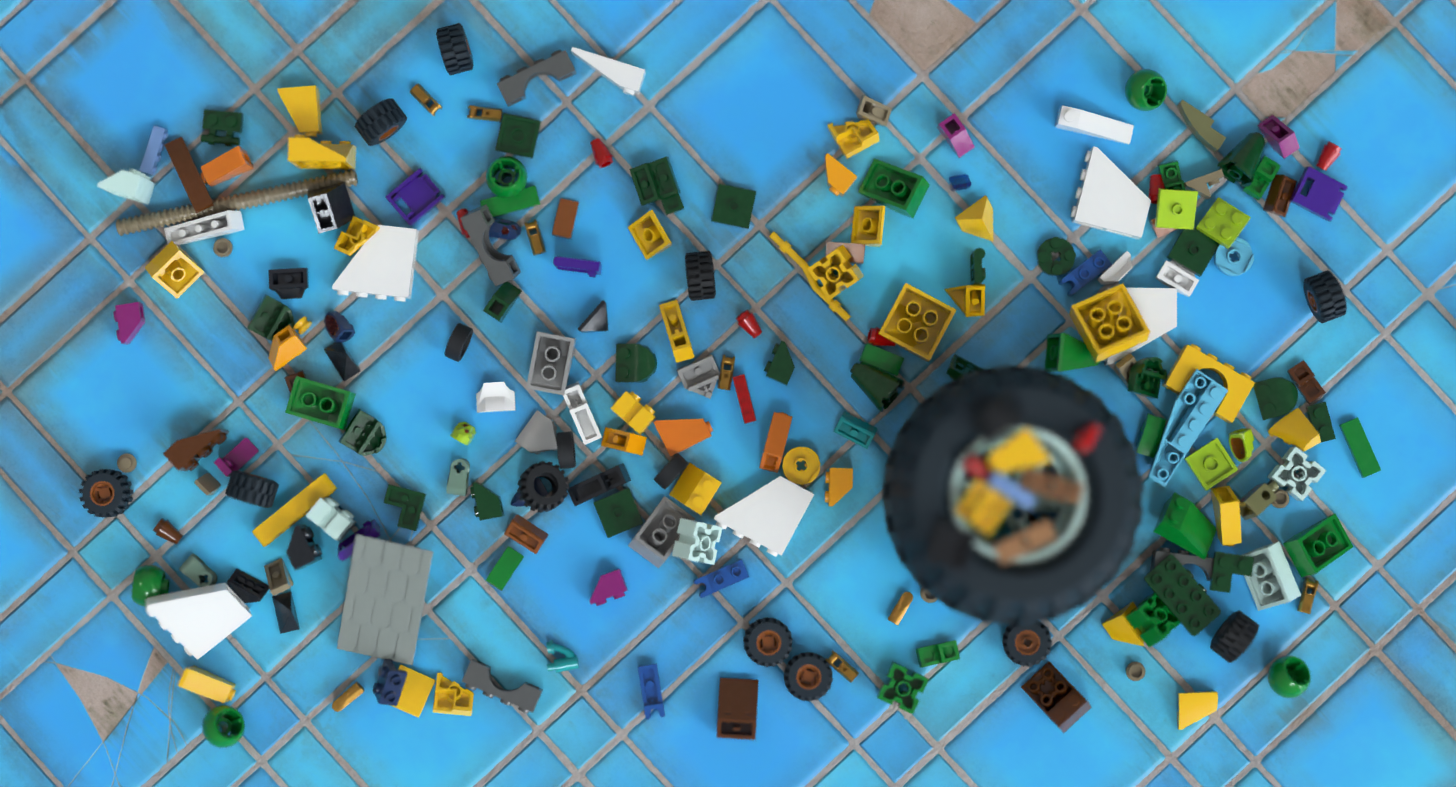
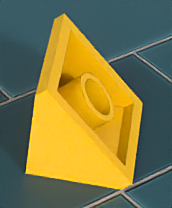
M854 206L851 243L865 244V246L872 247L881 246L885 206Z
M650 210L628 226L646 260L672 246L653 210Z

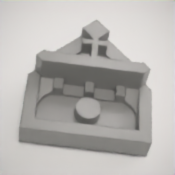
M712 354L677 369L684 388L711 399L720 373Z
M537 410L515 442L530 453L540 454V452L557 450V426L554 425L552 420Z

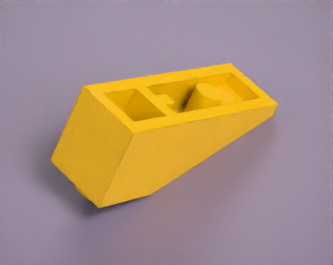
M673 300L660 304L659 307L676 363L695 358L678 301Z

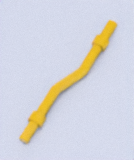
M773 232L769 237L779 246V249L784 254H788L802 268L812 290L829 305L828 308L836 312L847 322L851 316L841 307L842 304L833 298L828 301L817 281L814 280L807 270L809 268L808 263L791 248L792 245L787 240L784 241L777 233Z

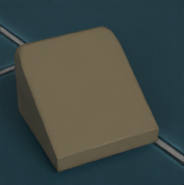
M210 473L204 474L195 481V484L206 495H213L221 487V484Z

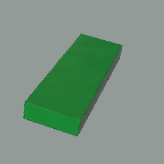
M536 186L525 188L520 194L512 198L495 196L480 201L481 206L487 205L493 218L541 205Z
M1357 417L1340 424L1339 427L1361 477L1365 478L1381 471L1359 418Z

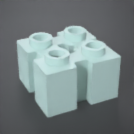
M1290 447L1282 457L1285 463L1283 465H1276L1267 478L1274 480L1279 487L1287 486L1286 492L1297 501H1303L1312 490L1309 484L1317 483L1326 470L1315 461L1307 462L1305 459L1308 456L1297 447ZM1295 470L1299 471L1297 473L1299 474V477H1294Z
M320 498L306 517L321 527L333 539L342 540L356 523L353 519L355 516L346 509H339L338 506L340 504L333 498Z
M680 518L677 533L680 534L679 541L674 543L672 556L714 565L717 550L714 548L716 542L720 541L723 527Z

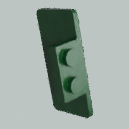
M1168 555L1144 577V581L1192 636L1199 634L1221 614V610L1206 594L1205 588L1194 580L1193 574L1188 569H1185L1174 555Z

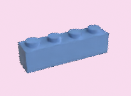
M153 126L139 170L140 172L152 176L157 172V163L161 160L160 154L164 150V141L168 137V130Z
M992 471L986 480L990 488L999 490V494L1010 497V501L1019 503V506L1025 510L1026 508L1031 509L1037 500L1036 497L997 472Z

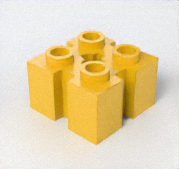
M841 245L807 268L815 281L820 279L823 286L820 289L828 301L864 277L857 264L852 266L848 261L851 255L844 245ZM837 270L838 274L835 275L833 271Z
M625 391L611 409L642 435L656 419L654 416L655 411L647 404L642 406L639 403L641 399L634 392L631 391L629 394Z

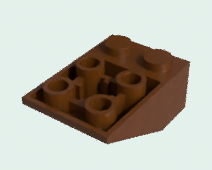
M217 429L177 440L163 455L178 471H192L199 465L198 461L202 457L206 458L213 452L212 448L216 444L220 445L227 439L226 435L229 431Z
M1050 661L1021 686L1027 695L1063 733L1092 708L1089 702Z
M720 678L717 738L756 740L758 680Z

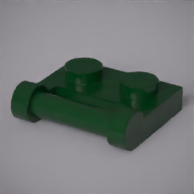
M982 248L975 249L970 255L971 285L981 284L983 279L986 278L985 268H982V259L985 256V251Z

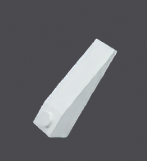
M575 47L571 48L574 56L617 87L623 89V93L634 96V93L639 94L646 74L645 69Z
M1062 105L1058 112L1055 128L1129 145L1134 126Z
M232 210L164 228L167 245L171 241L176 245H181L245 230L241 211Z

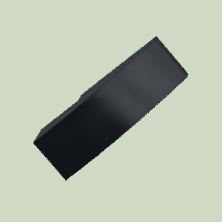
M622 463L570 487L568 493L574 506H577L631 481Z

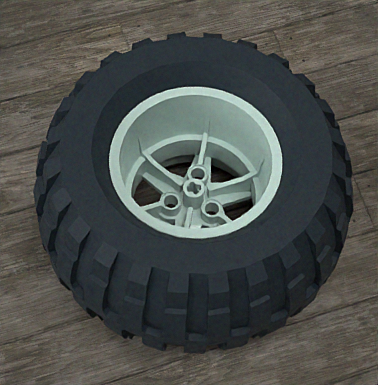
M1004 365L984 370H975L944 384L916 407L897 433L892 450H890L885 464L882 500L887 532L894 544L895 551L901 563L907 568L922 589L954 611L988 623H1005L1020 626L1059 618L1074 608L1082 605L1085 606L1097 596V592L1105 585L1111 584L1120 571L1119 567L1126 557L1131 555L1137 528L1139 524H1142L1143 507H1141L1142 491L1145 489L1142 474L1138 470L1137 458L1139 456L1132 441L1128 440L1123 430L1124 424L1114 413H1111L1102 403L1103 399L1090 390L1082 388L1075 383L1074 379L1061 374H1054L1039 367ZM1011 391L1026 409L1025 413L995 439L985 442L970 424L972 418L1001 394ZM1091 423H1094L1101 431L1090 451H1087L1085 454L1081 453L1072 445L1074 437ZM1027 427L1051 459L1048 463L1055 472L1056 477L1084 484L1079 504L1028 490L1025 491L1037 498L1031 509L1026 508L1025 510L1019 506V503L1012 502V505L1002 519H1006L1013 536L1029 529L1028 510L1057 513L1051 523L1057 538L1002 565L993 548L997 544L982 537L981 535L984 532L970 525L968 521L954 512L961 502V491L967 493L977 479L964 477L966 471H964L961 464L969 453L979 456L988 450L990 454ZM1048 463L1025 467V469L1042 473ZM1020 468L1016 472L1011 470L999 474L1019 486V480L1024 468ZM978 478L979 480H981L982 482H984L985 484H987V485L989 486V484L986 483V481H984L983 479ZM1015 508H1019L1022 512L1019 519H1014L1012 516V511ZM937 521L978 534L966 573L924 560ZM1026 538L1022 539V545L1026 546L1028 544Z

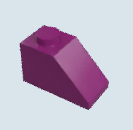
M1271 115L1257 125L1273 150L1284 159L1300 148L1295 132L1274 115Z

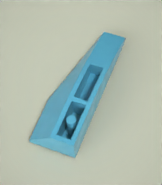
M1197 369L1174 402L1148 477L1163 487L1166 486L1228 392L1226 388Z

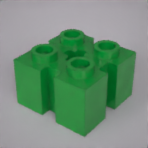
M1155 592L1147 596L1138 604V607L1125 616L1134 629L1138 628L1142 632L1139 636L1149 648L1162 641L1171 633V630L1180 624L1179 620Z
M892 661L886 674L890 679L887 684L882 683L876 697L891 705L893 701L898 702V708L914 714L919 700L915 697L918 691L924 692L929 679L914 671L912 675L907 674L908 669ZM906 683L907 690H903L901 693L898 692L900 690L898 688L899 684Z

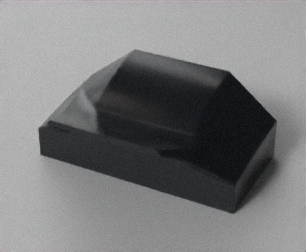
M308 268L268 270L269 289L275 291L281 299L302 298L304 291L309 287Z

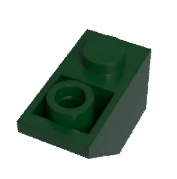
M508 281L503 283L483 311L502 323L522 290Z
M781 340L780 344L776 343L772 354L775 355L773 361L768 360L764 371L767 372L766 377L787 386L795 367L786 343Z
M479 482L472 483L473 487H470L472 499H476L477 506H474L476 518L479 517L480 521L504 516L501 497Z

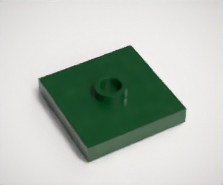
M503 113L495 150L533 159L541 121Z
M719 184L711 222L749 229L756 191Z
M1183 229L1167 258L1200 277L1219 243L1196 229Z
M629 488L594 502L608 538L643 524Z

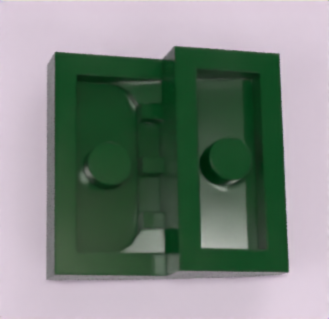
M663 157L651 163H645L629 169L642 206L680 193L669 157Z

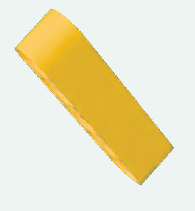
M324 473L257 526L252 533L263 547L269 545L304 517L320 498H327L337 490V487L327 474Z

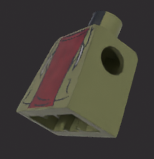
M1270 480L1267 484L1256 485L1239 500L1240 515L1244 520L1259 516L1277 498L1274 492L1279 489V486L1274 480Z

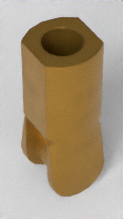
M416 84L410 90V94L433 116H435L434 113L439 108L442 109L441 105L420 84ZM432 100L434 104L428 108L426 104Z
M468 106V109H470L469 115H467L468 119L502 121V109ZM477 110H482V116H477Z
M534 219V222L530 223L524 222L533 255L545 253L546 250L537 220ZM530 230H537L538 234L530 235Z
M723 354L718 389H731L735 356L730 358L725 357ZM724 364L731 365V371L723 370Z
M1305 578L1297 611L1311 614L1319 584L1318 580L1311 581L1309 578ZM1307 588L1312 589L1311 594L1306 593Z
M910 592L902 594L898 604H896L888 618L889 621L896 625H899L907 611L906 609H908L913 600V595Z
M833 650L832 655L828 659L825 658L850 683L859 674L858 671ZM839 658L842 663L837 668L834 663Z
M358 682L353 684L332 703L333 710L336 712L343 710L365 691Z

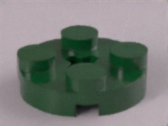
M1058 237L1048 239L1037 250L1038 266L1047 275H1063L1074 265L1076 258L1074 248L1065 239ZM1054 252L1056 254L1058 252L1060 254V261H1052L1053 256L1051 253Z

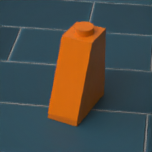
M237 146L201 166L202 173L200 175L204 183L213 187L254 168L247 151Z
M783 412L773 413L760 469L778 473L792 416H788V414Z
M704 419L656 420L653 422L670 457L712 437L711 432H713L709 421L705 422Z

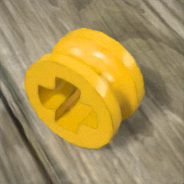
M304 316L293 328L299 330L298 333L302 335L312 325V322L307 321V317Z

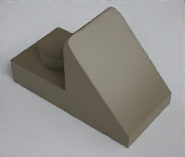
M862 95L856 114L859 119H866L880 126H887L892 108Z
M1222 169L1185 182V189L1198 191V196L1205 199L1211 198L1207 183L1209 186L1220 183L1219 179L1224 177Z
M1131 353L1122 358L1113 367L1127 387L1131 368L1137 362Z
M282 558L264 566L269 590L273 596L290 589L294 585Z

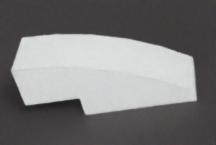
M579 382L566 386L563 397L584 445L602 438Z

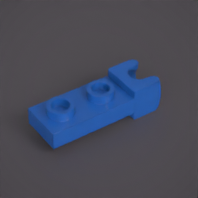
M1100 249L1058 283L1059 285L1064 283L1071 284L1072 288L1067 293L1071 297L1110 267L1112 263Z
M741 559L695 579L693 583H703L705 585V590L699 594L700 598H703L748 578L749 575Z
M657 663L638 666L646 720L650 719L652 709H657L660 717H665Z

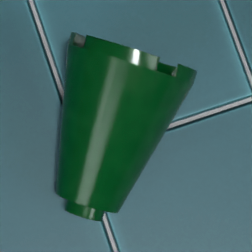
M1257 132L1249 133L1218 163L1224 178L1232 183L1238 181L1241 183L1240 186L1243 187L1251 185L1266 144L1263 135Z
M864 362L855 363L850 370L852 373L851 378L881 412H883V408L886 410L899 395L897 389L899 387L902 389L905 384L904 380Z

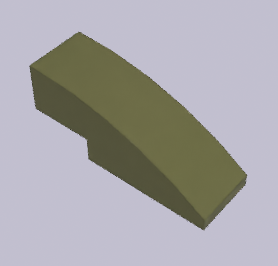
M1181 100L1177 107L1187 127L1213 153L1218 151L1226 137L1211 128L1214 120L1186 101Z

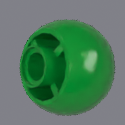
M1142 69L1133 73L1125 85L1127 101L1132 107L1141 111H1151L1158 108L1163 103L1167 94V85L1164 78L1158 72L1150 69Z
M510 156L499 157L488 166L486 183L495 195L501 198H512L524 190L527 184V171L518 159ZM504 168H512V169H515V171L513 172V171L510 170V169H504ZM501 170V172H500L499 175H498V180H497V179L495 178V176H496V174ZM505 177H512V181L509 183H504L503 179Z
M144 565L137 568L132 584V600L136 604L146 607L145 600L147 598L168 594L170 582L169 579H165V571L154 565Z
M1282 656L1276 659L1270 665L1267 675L1272 690L1285 698H1295L1302 695L1308 689L1311 681L1308 666L1304 661L1295 656Z
M221 705L211 709L205 715L202 723L205 739L210 744L219 748L230 747L236 744L242 738L245 730V721L242 714L234 707L228 705ZM218 724L222 727V732L219 731Z

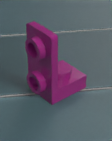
M244 438L225 457H219L213 463L226 477H230L232 471L241 469L259 450L248 438Z

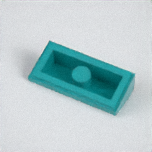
M844 411L833 432L868 449L877 432V428Z

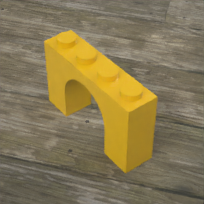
M1194 344L1185 345L1162 386L1179 395L1196 369H1210L1216 372L1221 377L1224 388L1228 392L1213 415L1227 423H1233L1255 384L1251 380L1252 377L1243 372L1241 374L1234 371L1235 367L1228 363L1223 365L1217 361L1218 358L1210 353L1206 355L1200 352L1201 348Z

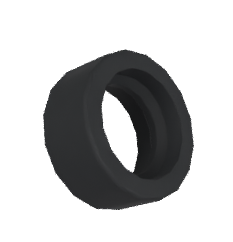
M461 323L456 325L447 343L445 357L457 362L463 358L472 338L473 328Z
M572 431L557 433V452L560 469L576 467Z
M677 453L657 474L654 481L663 489H666L689 463Z

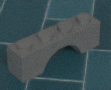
M557 50L546 60L541 58L535 61L534 65L529 68H520L516 71L517 74L511 77L510 75L502 77L497 85L508 107L526 99V87L533 78L540 75H549L561 82L577 73L566 50Z
M485 204L469 211L460 218L463 228L471 238V244L476 248L480 261L485 265L488 276L494 285L498 286L515 279L521 271L513 255L501 254L490 242L489 230L495 220L487 205Z
M1159 547L1158 551L1153 550L1150 571L1168 555H1174L1182 565L1192 563L1200 567L1207 581H1210L1213 558H1208L1209 554L1203 560L1198 556L1189 555V551L1178 550L1177 553H1170V549Z
M475 659L470 661L462 679V682L466 683L465 687L472 690L478 688L483 691V695L490 698L494 696L501 698V703L511 706V704L519 706L518 710L527 714L529 711L534 712L543 692V689L527 682L514 690L502 689L492 679L491 666Z

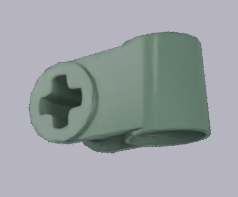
M456 459L452 462L447 482V494L467 495L470 464L466 459ZM460 462L465 467L461 472L456 468V465H459Z
M193 553L179 568L185 576L194 581L199 587L215 585L217 582L216 573ZM208 575L207 580H208L209 582H204V581H205V577H204V576Z

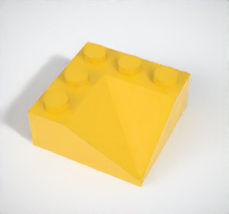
M295 134L294 137L288 138V161L298 169L355 170L356 147L349 141H339V144H332V141H320L319 144L306 138V135Z
M905 283L878 334L929 362L957 309Z
M1124 283L1071 305L1069 315L1095 363L1148 340L1150 330Z

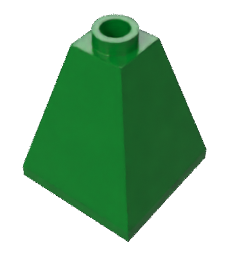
M1066 333L1047 335L1044 370L1051 373L1100 364L1101 361L1095 363L1084 342Z

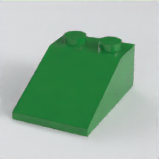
M874 158L858 193L895 212L914 218L930 184L923 176Z
M296 376L285 413L345 430L356 393Z
M1174 492L1164 504L1153 532L1204 560L1217 529L1191 501Z
M1336 514L1326 517L1283 543L1301 577L1318 573L1353 548Z

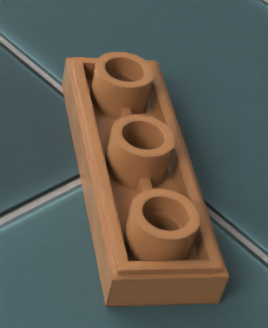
M1025 468L1019 485L1024 490L1079 504L1084 484ZM1050 482L1055 484L1053 490H1050L1048 487Z
M1045 520L993 546L1001 564L1004 565L1056 539L1057 536L1049 520ZM1024 538L1028 540L1026 546H1023L1021 543Z

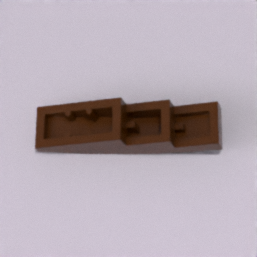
M180 137L164 144L196 213L214 206L183 138Z

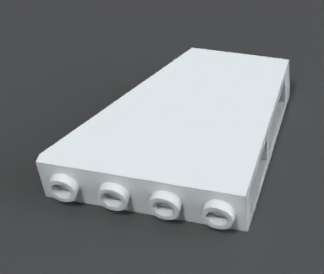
M1093 146L1090 151L1087 150L1084 161L1087 162L1086 169H1082L1080 175L1082 185L1076 191L1075 198L1078 201L1077 205L1072 207L1070 217H1073L1072 223L1139 240L1143 235L1151 200L1098 147Z
M378 225L380 229L363 244L332 285V289L337 291L338 295L348 296L349 292L356 293L357 297L367 298L369 294L375 295V299L386 300L387 297H394V301L405 302L406 299H411L419 231L411 228Z
M1126 288L1148 326L1150 334L1147 341L1102 360L1105 361V365L1113 364L1129 353L1134 352L1177 327V288Z
M780 476L717 514L714 520L717 521L716 525L723 527V529L727 527L733 529L732 534L740 538L744 536L750 538L749 543L758 548L761 545L768 548L766 552L777 557L780 554L782 556L814 494Z
M226 583L158 595L145 600V610L151 617L155 616L159 620V625L164 630L168 629L172 633L171 637L176 643L180 642L184 646L185 652L189 656L193 655L197 660L252 617L250 608Z

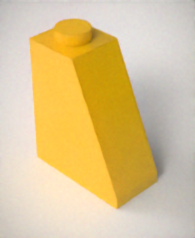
M316 85L277 88L278 94L299 132L302 135H306V138H315L317 134H322L319 88Z
M1027 427L986 456L988 459L986 462L987 466L991 471L996 470L997 473L1040 465L1051 461Z
M1230 486L1211 488L1218 539L1222 546H1234L1235 544L1242 543L1238 498Z
M195 665L185 668L177 685L221 703H227L229 700L232 701L236 690H234L236 684Z

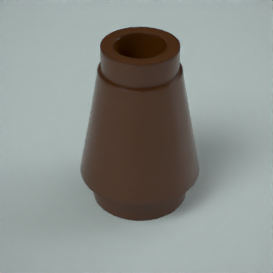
M162 518L153 529L157 536L174 544H177L183 536L168 519L164 520Z

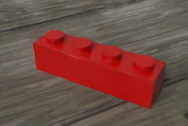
M745 375L735 376L733 381L744 424L754 422L756 418Z

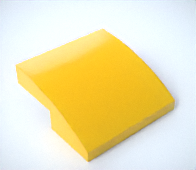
M977 478L954 512L990 536L1012 505V502Z
M400 664L398 670L406 671L407 677L398 704L392 707L419 718L436 680Z

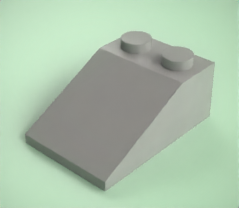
M537 332L526 388L565 395L577 339Z
M664 496L628 546L659 569L673 551L675 541H679L680 534L677 533L680 518L692 521L695 518Z

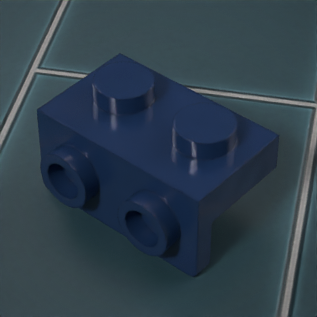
M384 659L383 665L379 667L378 680L373 685V694H375L378 704L397 706L407 672L397 670L391 659Z

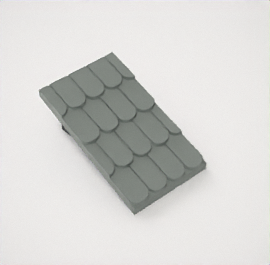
M356 534L337 649L413 665L433 551Z

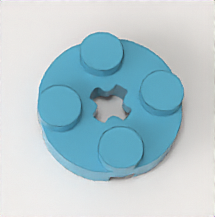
M1237 238L1229 249L1219 244L1214 254V264L1225 275L1239 276L1251 268L1254 254H1252L1251 246L1248 242ZM1236 252L1239 260L1232 262L1229 255Z

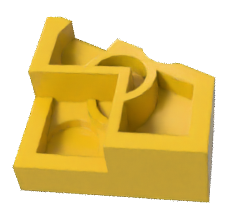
M870 120L845 122V125L833 126V123L827 125L846 159L879 142V133Z
M353 216L346 233L341 231L334 249L351 256L380 227Z
M1299 408L1284 416L1268 430V434L1271 437H1279L1283 439L1284 443L1295 445L1304 452L1321 442L1319 433Z
M437 673L433 713L471 716L474 693L468 689H463L457 682H452L445 678L442 673Z
M1218 692L1178 693V730H1182L1215 712L1218 705Z

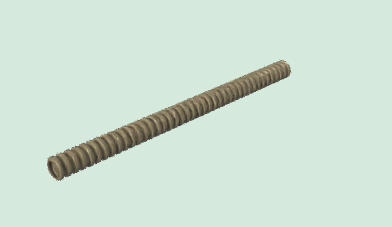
M351 169L349 172L345 170V173L340 171L339 174H327L326 177L322 175L321 178L317 176L315 179H304L303 182L298 180V183L294 181L292 184H281L280 187L275 185L274 188L270 186L269 189H257L256 192L252 190L251 193L247 191L245 194H234L233 197L228 195V198L224 196L222 199H212L214 206L196 213L193 205L187 204L186 207L184 205L181 208L177 206L175 209H164L163 212L158 210L157 213L140 214V217L135 215L134 218L117 219L116 229L120 236H124V234L129 235L130 232L134 234L136 231H147L148 228L152 230L153 227L157 229L159 226H170L171 223L176 225L177 222L180 224L182 221L188 222V220L192 221L195 218L199 219L200 217L203 218L227 210L235 211L237 209V211H240L241 208L246 210L247 207L264 206V203L269 205L270 202L274 204L276 201H287L288 198L292 200L293 197L296 199L299 196L305 197L306 194L308 196L307 191L345 182L348 187H351L353 184L357 186L358 179L354 169Z

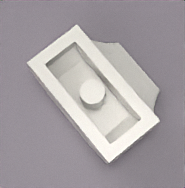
M1128 251L1123 253L1097 280L1102 285L1114 284L1116 281H1119L1133 268L1131 254Z
M1167 260L1155 277L1169 288H1177L1178 293L1190 297L1199 282L1194 273L1174 261L1168 262Z
M505 382L483 383L481 390L476 393L477 413L516 411L515 391L510 390Z

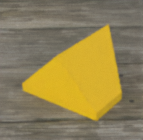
M985 195L956 216L955 220L963 232L993 242V208L988 197Z
M985 284L964 285L944 289L962 310L965 317L985 315Z
M1133 601L1101 624L1113 640L1144 646V641L1139 636L1142 632L1138 628L1134 629L1125 618L1126 615L1137 607Z

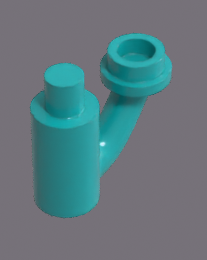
M553 640L546 642L548 654H555V651H558L566 656L554 659V663L547 664L548 672L555 670L558 673L579 668L577 655L572 650L553 643Z

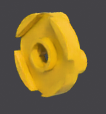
M796 447L789 450L784 456L782 464L785 477L794 484L804 485L812 482L820 472L818 455L808 447ZM797 461H805V467L807 468L798 471Z

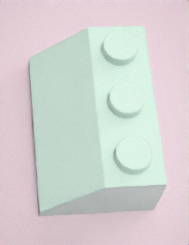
M129 169V172L121 170L98 183L97 187L111 194L149 205L155 183L150 181L151 177L146 176L140 171Z
M1279 541L1242 554L1243 556L1254 557L1252 576L1244 575L1258 611L1288 603L1301 596Z

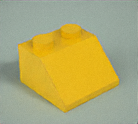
M173 241L144 267L155 281L177 299L204 273Z
M689 462L669 495L702 515L720 487L721 482Z

